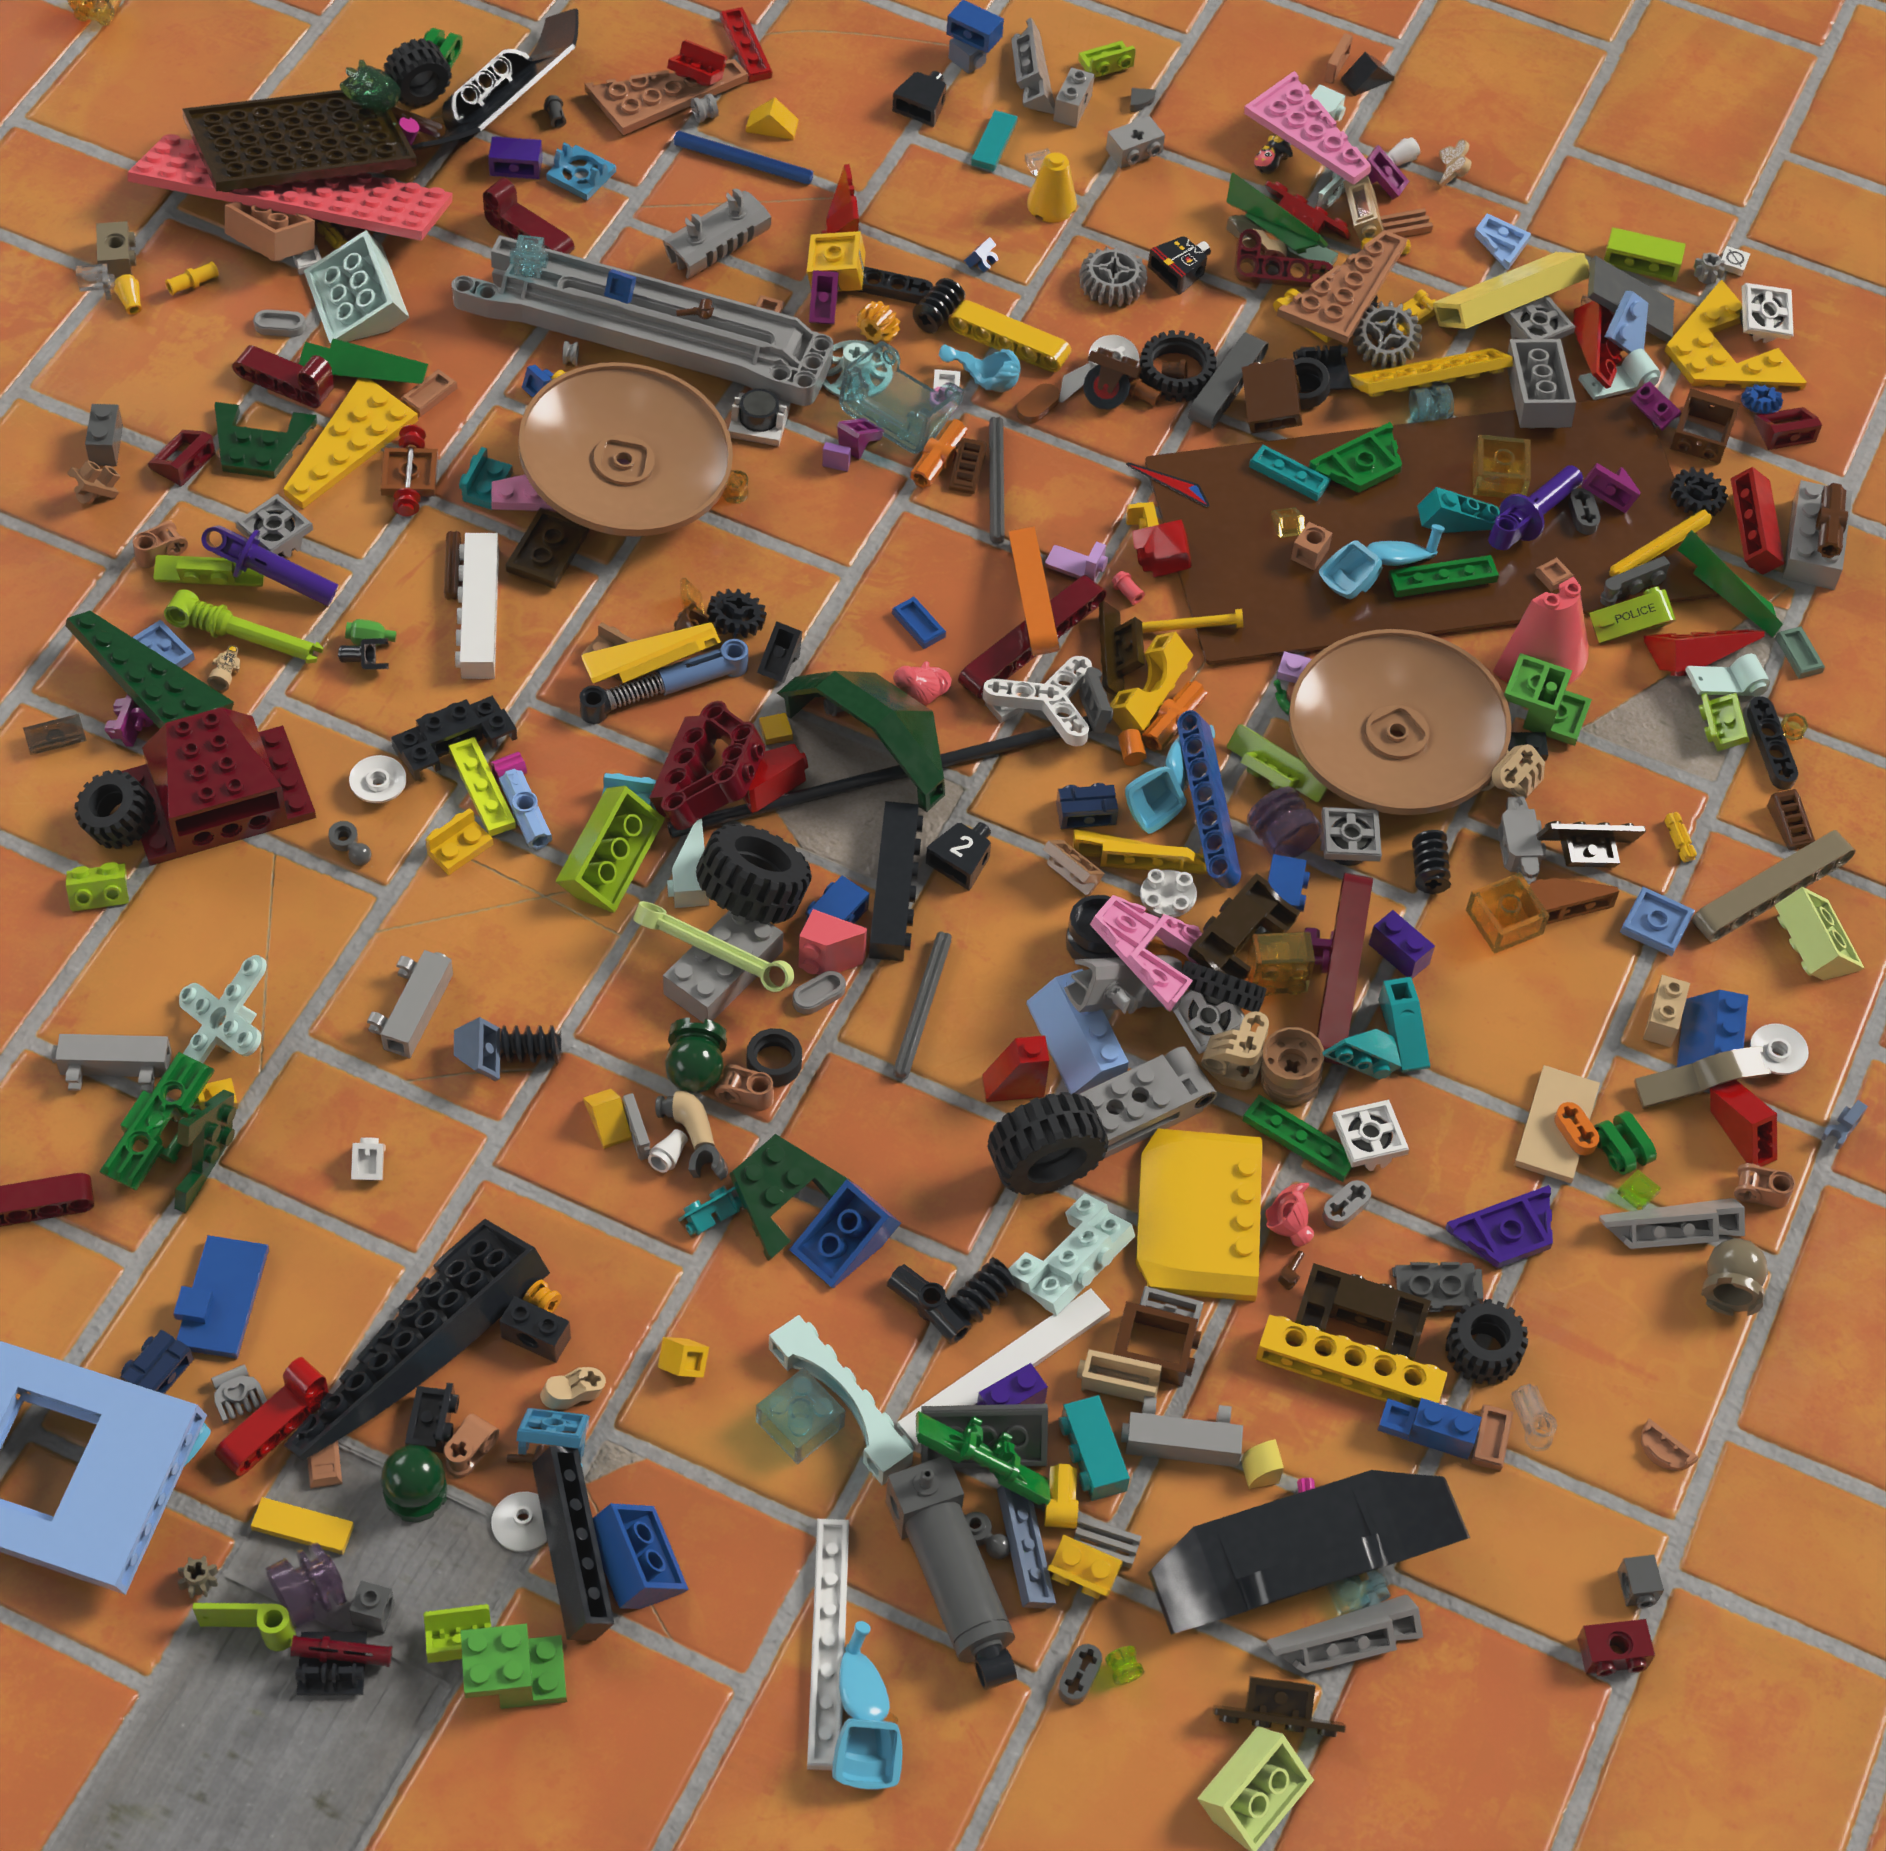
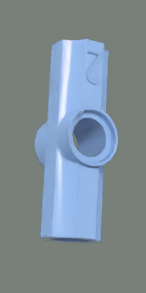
M516 769L505 771L504 775L499 778V783L512 809L513 818L520 827L528 847L535 848L536 850L546 847L552 841V835L538 807L536 795L531 792L522 771Z

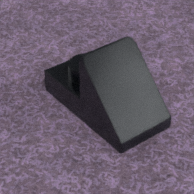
M776 621L757 673L784 683L793 659H799L802 631Z

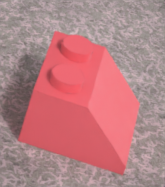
M813 909L799 936L798 967L809 974L820 975L826 971H836L839 973L863 965L866 952L867 928Z

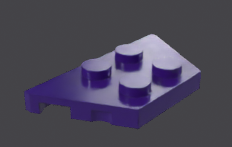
M1548 1185L1447 1222L1445 1228L1447 1232L1496 1268L1551 1249L1553 1244L1551 1229L1552 1210H1550L1551 1188Z

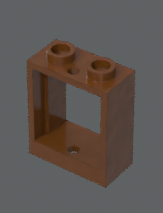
M1690 388L1670 449L1720 464L1740 403ZM1688 414L1725 425L1721 441H1715L1683 431Z
M1126 1301L1113 1355L1162 1365L1160 1381L1183 1386L1184 1377H1191L1195 1362L1194 1358L1189 1357L1191 1348L1198 1349L1202 1333L1196 1331L1198 1319ZM1134 1322L1186 1335L1180 1364L1128 1352Z

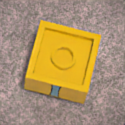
M861 231L811 234L807 263V275L811 288L813 270L838 272V291L862 290L866 252Z

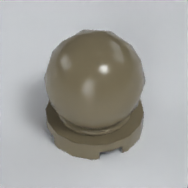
M1733 1238L1721 1242L1713 1249L1707 1261L1708 1277L1703 1283L1701 1294L1707 1299L1706 1305L1716 1312L1733 1316L1734 1311H1748L1747 1316L1753 1315L1760 1311L1764 1302L1765 1295L1762 1286L1768 1276L1765 1255L1760 1248L1748 1240Z

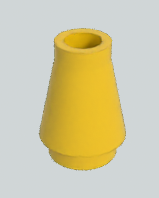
M129 274L119 276L115 280L114 291L128 314H138L142 310L139 282L134 276Z

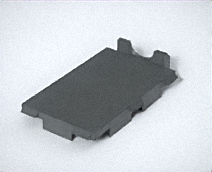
M1410 1262V1265H1395V1267H1392L1393 1277L1396 1278V1290L1431 1300L1430 1312L1461 1310L1466 1304L1471 1306L1472 1301L1479 1300L1481 1304L1483 1303L1482 1269H1475L1473 1263H1462L1460 1265V1262H1441L1438 1265V1263Z

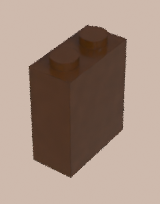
M1279 358L1274 362L1268 363L1255 362L1242 367L1247 419L1251 434L1303 425L1297 372L1293 358Z

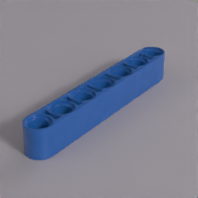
M1185 711L1178 718L1177 727L1208 874L1223 888H1232L1240 881L1241 870L1210 725L1196 711Z

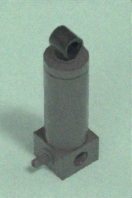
M943 1456L888 1475L886 1503L901 1540L909 1537L958 1660L965 1663L974 1662L979 1681L986 1691L1017 1679L1013 1659L1006 1649L1015 1639V1635L962 1511L964 1492L950 1459Z

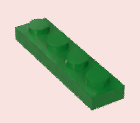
M1491 555L1389 570L1388 574L1395 598L1495 583L1499 578Z
M1260 1094L1243 1115V1122L1342 1182L1354 1168L1351 1167L1342 1144Z

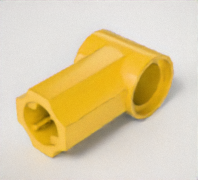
M1070 1464L1050 1466L1049 1486L1051 1501L1048 1505L1045 1504L1044 1527L1076 1529L1078 1520V1500H1076L1077 1468H1073Z

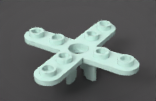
M259 955L247 958L242 963L241 969L232 982L225 988L220 999L198 983H191L181 990L179 995L180 1007L202 1024L198 1032L191 1038L189 1045L183 1052L184 1055L204 1063L215 1045L228 1052L235 1050L242 1056H250L257 1050L261 1042V1032L251 1025L257 1013L243 1004L266 971L267 964L264 958Z

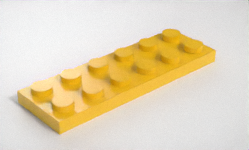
M1489 348L1352 374L1349 377L1351 386L1359 389L1360 392L1369 394L1371 397L1384 395V391L1393 390L1394 392L1407 391L1409 386L1417 385V387H1429L1433 385L1432 382L1440 380L1443 383L1456 381V377L1461 376L1476 378L1482 372L1501 373L1504 372V368L1513 367V359L1508 354Z

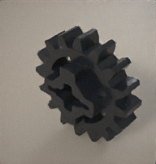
M1691 467L1689 471L1682 469L1680 474H1676L1670 487V491L1673 492L1671 499H1678L1676 506H1684L1685 513L1693 511L1694 515L1701 510H1706L1708 514L1716 516L1718 511L1721 512L1728 498V494L1725 493L1727 487L1720 486L1722 480L1720 478L1714 479V473L1710 472L1707 475L1703 468L1696 472Z
M726 589L725 594L718 591L716 597L711 596L706 614L709 615V622H715V629H723L722 634L725 635L729 632L732 633L734 638L737 637V634L747 638L748 633L755 636L757 630L761 631L763 629L767 612H764L765 605L759 604V598H750L751 593L748 592L744 595L740 589H737L735 593H732L730 589Z

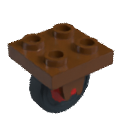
M1098 347L1097 351L1091 350L1088 361L1098 365L1089 370L1084 379L1083 388L1086 398L1092 405L1099 409L1108 410L1118 407L1125 401L1130 389L1128 376L1138 378L1142 368L1137 366V360L1123 356L1121 360L1114 358L1113 351Z

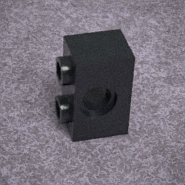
M515 1296L499 1321L502 1339L557 1363L571 1339L569 1320Z

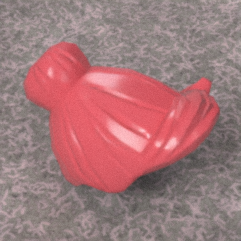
M928 661L924 662L921 667L902 666L894 672L893 676L896 687L923 705L930 704L938 696L946 693L951 686L952 680L948 672L939 667H930Z
M1298 1183L1287 1187L1277 1196L1273 1204L1265 1212L1266 1226L1278 1235L1290 1237L1293 1245L1297 1247L1306 1245L1314 1237V1231L1307 1225L1309 1211L1303 1195L1304 1191L1309 1187V1183Z

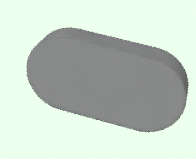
M262 310L256 313L253 319L255 330L263 335L296 337L303 334L306 330L305 317L299 312Z
M826 971L800 985L793 992V1007L802 1014L817 1012L844 995L846 989L845 978L836 971Z

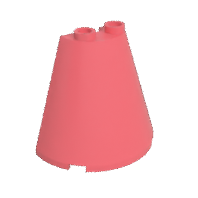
M1574 576L1559 584L1558 589L1560 592L1558 594L1545 592L1531 600L1494 668L1493 673L1500 679L1509 683L1520 653L1572 670L1568 685L1582 674L1588 660L1589 648L1580 593L1581 586Z

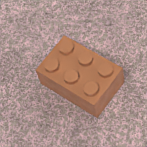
M241 202L225 205V234L231 236L237 242L252 248L253 251L268 257L271 261H282L286 257L301 255L305 251L314 249L315 220L306 215L298 213L292 215L272 211V208L267 210L257 208L256 205H242Z

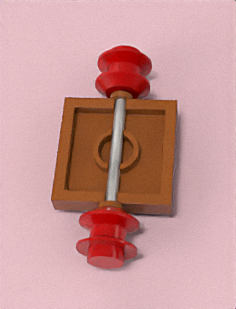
M407 425L400 429V439L398 442L400 448H384L381 495L393 496L395 500L393 502V510L405 517L418 513L420 509L418 504L420 496L435 497L438 449H424L426 433L417 425Z

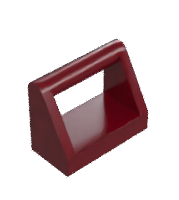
M1804 407L1754 416V422L1768 450L1814 443L1822 427L1819 418ZM1796 418H1799V420H1800V421H1794V422H1788V423H1782V424H1776V425L1773 423V422L1784 421V420H1790V419H1796Z
M181 430L147 465L154 472L182 487L216 454L213 437L204 431ZM184 442L190 444L174 461H166Z

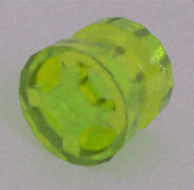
M1134 1646L1118 1648L1105 1657L1107 1666L1112 1668L1114 1672L1112 1678L1116 1685L1132 1682L1144 1674L1142 1664L1136 1660L1137 1651Z

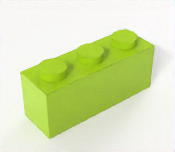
M1612 227L1604 261L1620 270L1676 282L1686 244Z

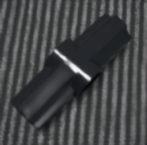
M905 1264L899 1265L887 1281V1287L916 1307L919 1316L924 1320L930 1321L950 1344L953 1342L957 1343L965 1337L966 1333L971 1329V1323L949 1301L944 1288L940 1284L928 1282ZM933 1299L938 1303L929 1304L925 1300Z

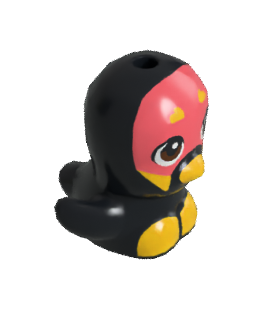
M1270 135L1267 140L1268 143L1261 148L1254 159L1256 169L1263 174L1273 173L1278 168L1281 159L1287 160L1288 157L1293 155L1290 144L1278 135Z

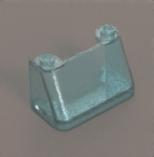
M880 341L845 367L839 396L840 406L851 417L867 419L885 430L882 436L905 450L918 454L924 449L927 441L931 437L934 438L960 406L965 390L951 382H946L940 387L939 392L935 391L900 370L898 351L884 341Z

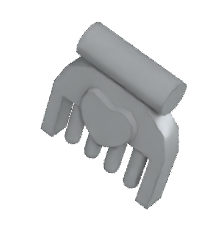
M245 1364L211 1378L215 1390L217 1389L214 1393L215 1405L224 1424L229 1421L223 1405H225L230 1418L234 1419L235 1413L230 1402L235 1405L238 1414L243 1415L242 1404H244L248 1412L252 1410L247 1399L248 1395H250L256 1409L260 1408L255 1395L256 1391L262 1404L267 1401L260 1383L254 1377H249Z

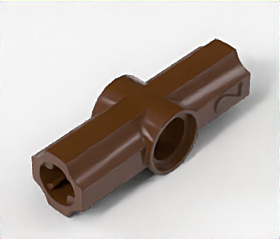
M1838 483L1824 486L1821 494V507L1816 520V530H1819L1817 551L1825 558H1832L1841 554L1843 534L1848 521V511H1845L1847 490L1842 487V484Z

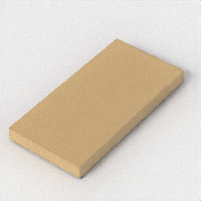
M1543 1065L1514 1166L1571 1184L1580 1154L1570 1147L1554 1122L1555 1114L1561 1104L1572 1102L1577 1104L1590 1120L1600 1082ZM1566 1113L1563 1116L1565 1119L1570 1118L1572 1121L1574 1120V1116L1568 1117ZM1580 1137L1579 1141L1582 1142L1584 1139Z

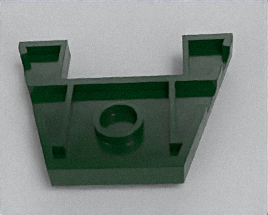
M215 402L222 471L276 478L293 456V450L298 444H302L305 441L308 431L316 427L317 415L293 412L288 431L286 433L236 426L240 413L239 405Z
M224 1089L205 1102L206 1108L204 1110L196 1108L191 1112V1119L184 1117L178 1122L177 1143L189 1147L193 1142L192 1169L175 1189L174 1209L181 1212H187L226 1146H229L234 1138L235 1130L232 1129L233 1119L236 1114L234 1093Z
M774 1134L729 1174L744 1209H747L753 1222V1230L756 1236L760 1238L764 1248L763 1253L768 1261L791 1242L771 1216L810 1181H813L830 1200L846 1179H848L777 1134Z

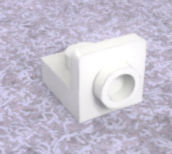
M360 1138V1143H353L352 1180L383 1181L386 1145L379 1144V1138Z

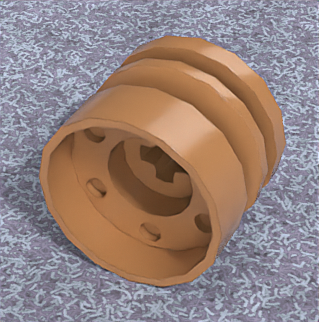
M1286 1027L1277 1030L1267 1038L1262 1053L1261 1085L1264 1092L1272 1100L1283 1105H1300L1310 1101L1317 1095L1322 1084L1324 1064L1322 1053L1324 1048L1320 1039L1312 1032L1299 1027Z

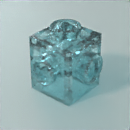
M518 235L516 247L510 251V264L514 265L515 276L541 278L542 269L547 268L548 253L545 252L544 237Z

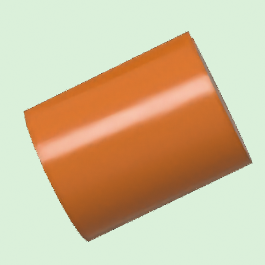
M1127 729L1118 735L1124 763L1128 766L1141 764V761L1145 760L1147 755L1140 731L1137 729Z

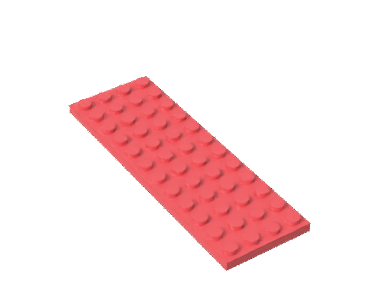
M175 134L164 135L128 171L129 182L232 203L241 202L242 205L247 206L256 205L257 208L267 210L272 208V211L295 215V213L303 214L311 219L420 241L423 240L450 206L453 193L445 192L442 188L421 187L417 183L396 182L393 178H376L368 173H360L357 176H336L332 179H313L304 183L289 182L280 186L265 185L255 189L241 188L234 189L231 192H216L193 139H182Z

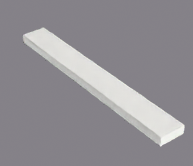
M1090 1288L1070 1302L1058 1315H1051L921 1406L977 1405L978 1392L1029 1363L1034 1367L1109 1316L1110 1309ZM921 1406L897 1422V1427L909 1439L915 1449L921 1447V1443L918 1442L916 1437V1413L918 1411L921 1412Z
M817 1519L807 1769L832 1770L835 1746L842 1729L843 1705L839 1691V1671L841 1660L845 1653L849 1520Z

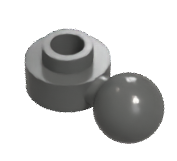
M339 821L330 827L328 833L329 842L334 849L338 851L349 850V859L357 866L366 865L370 861L372 856L371 850L366 844L357 843L358 833L352 823ZM341 837H347V838H348V839L345 840V841H340V840H339Z
M971 1512L965 1515L969 1527L972 1524L981 1525L977 1529L970 1527L977 1546L985 1544L988 1555L996 1560L1004 1559L1009 1555V1539L1003 1534H992V1525L988 1516L981 1512Z

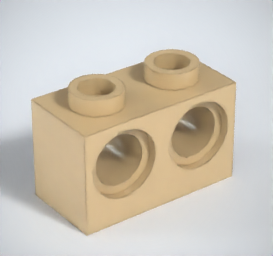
M1665 975L1661 976L1654 993L1643 1036L1644 1040L1668 1047L1672 1046L1679 1030L1690 986L1689 982Z

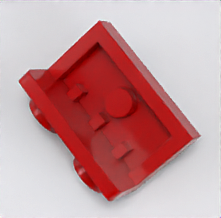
M684 40L681 44L680 53L668 60L667 69L675 71L677 76L690 77L695 79L700 85L710 86L723 78L727 56L689 40Z

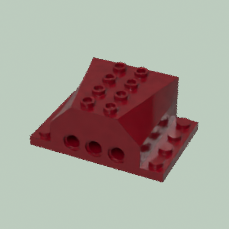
M223 707L165 723L142 747L146 764L121 771L122 773L127 772L152 795L153 803L156 805V811L152 813L155 816L154 822H150L149 826L151 828L149 831L141 835L143 837L141 842L149 866L316 818L315 809L284 726L258 732L253 716Z

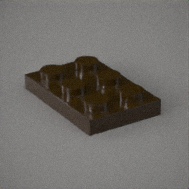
M540 508L506 563V572L555 589L588 535L589 528L581 526L561 514Z

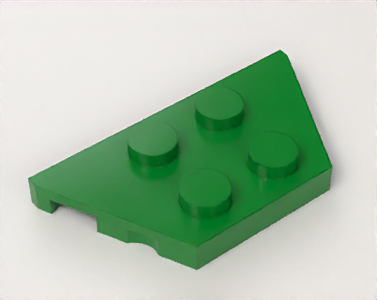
M1388 422L1310 460L1308 468L1358 493L1400 473L1402 462L1400 455L1397 453L1398 446L1397 441L1393 437L1392 423Z

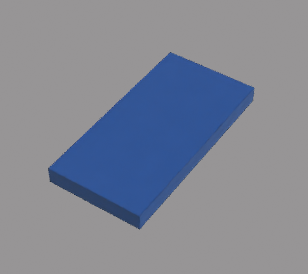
M207 1236L192 1288L211 1290L213 1293L206 1324L182 1320L177 1339L187 1345L191 1352L238 1359L269 1252L267 1244Z

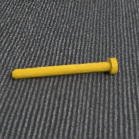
M1235 609V614L1142 622L1143 633L1236 624L1237 628H1244L1242 609Z

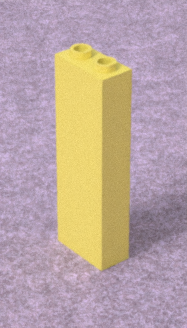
M1555 252L1435 301L1433 306L1439 327L1467 329L1588 279L1589 263L1585 258V254Z

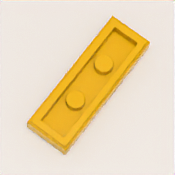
M262 1497L251 1523V1529L343 1555L354 1529V1522Z

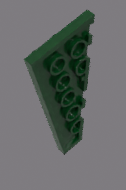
M92 611L67 618L65 626L159 729L167 722L223 707L232 710L234 701Z

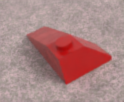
M844 164L826 218V230H821V234L858 232L859 215L857 199L854 196V185H852V174L849 164Z
M1591 301L1574 309L1572 323L1575 326L1574 332L1591 374L1608 389L1611 387L1617 372L1615 366L1621 362L1622 357L1620 353L1624 350L1604 337L1615 313L1597 302Z
M1750 629L1715 631V633L1691 632V635L1665 633L1644 635V642L1659 670L1671 671V676H1687L1685 671L1687 666H1707L1765 637V631Z

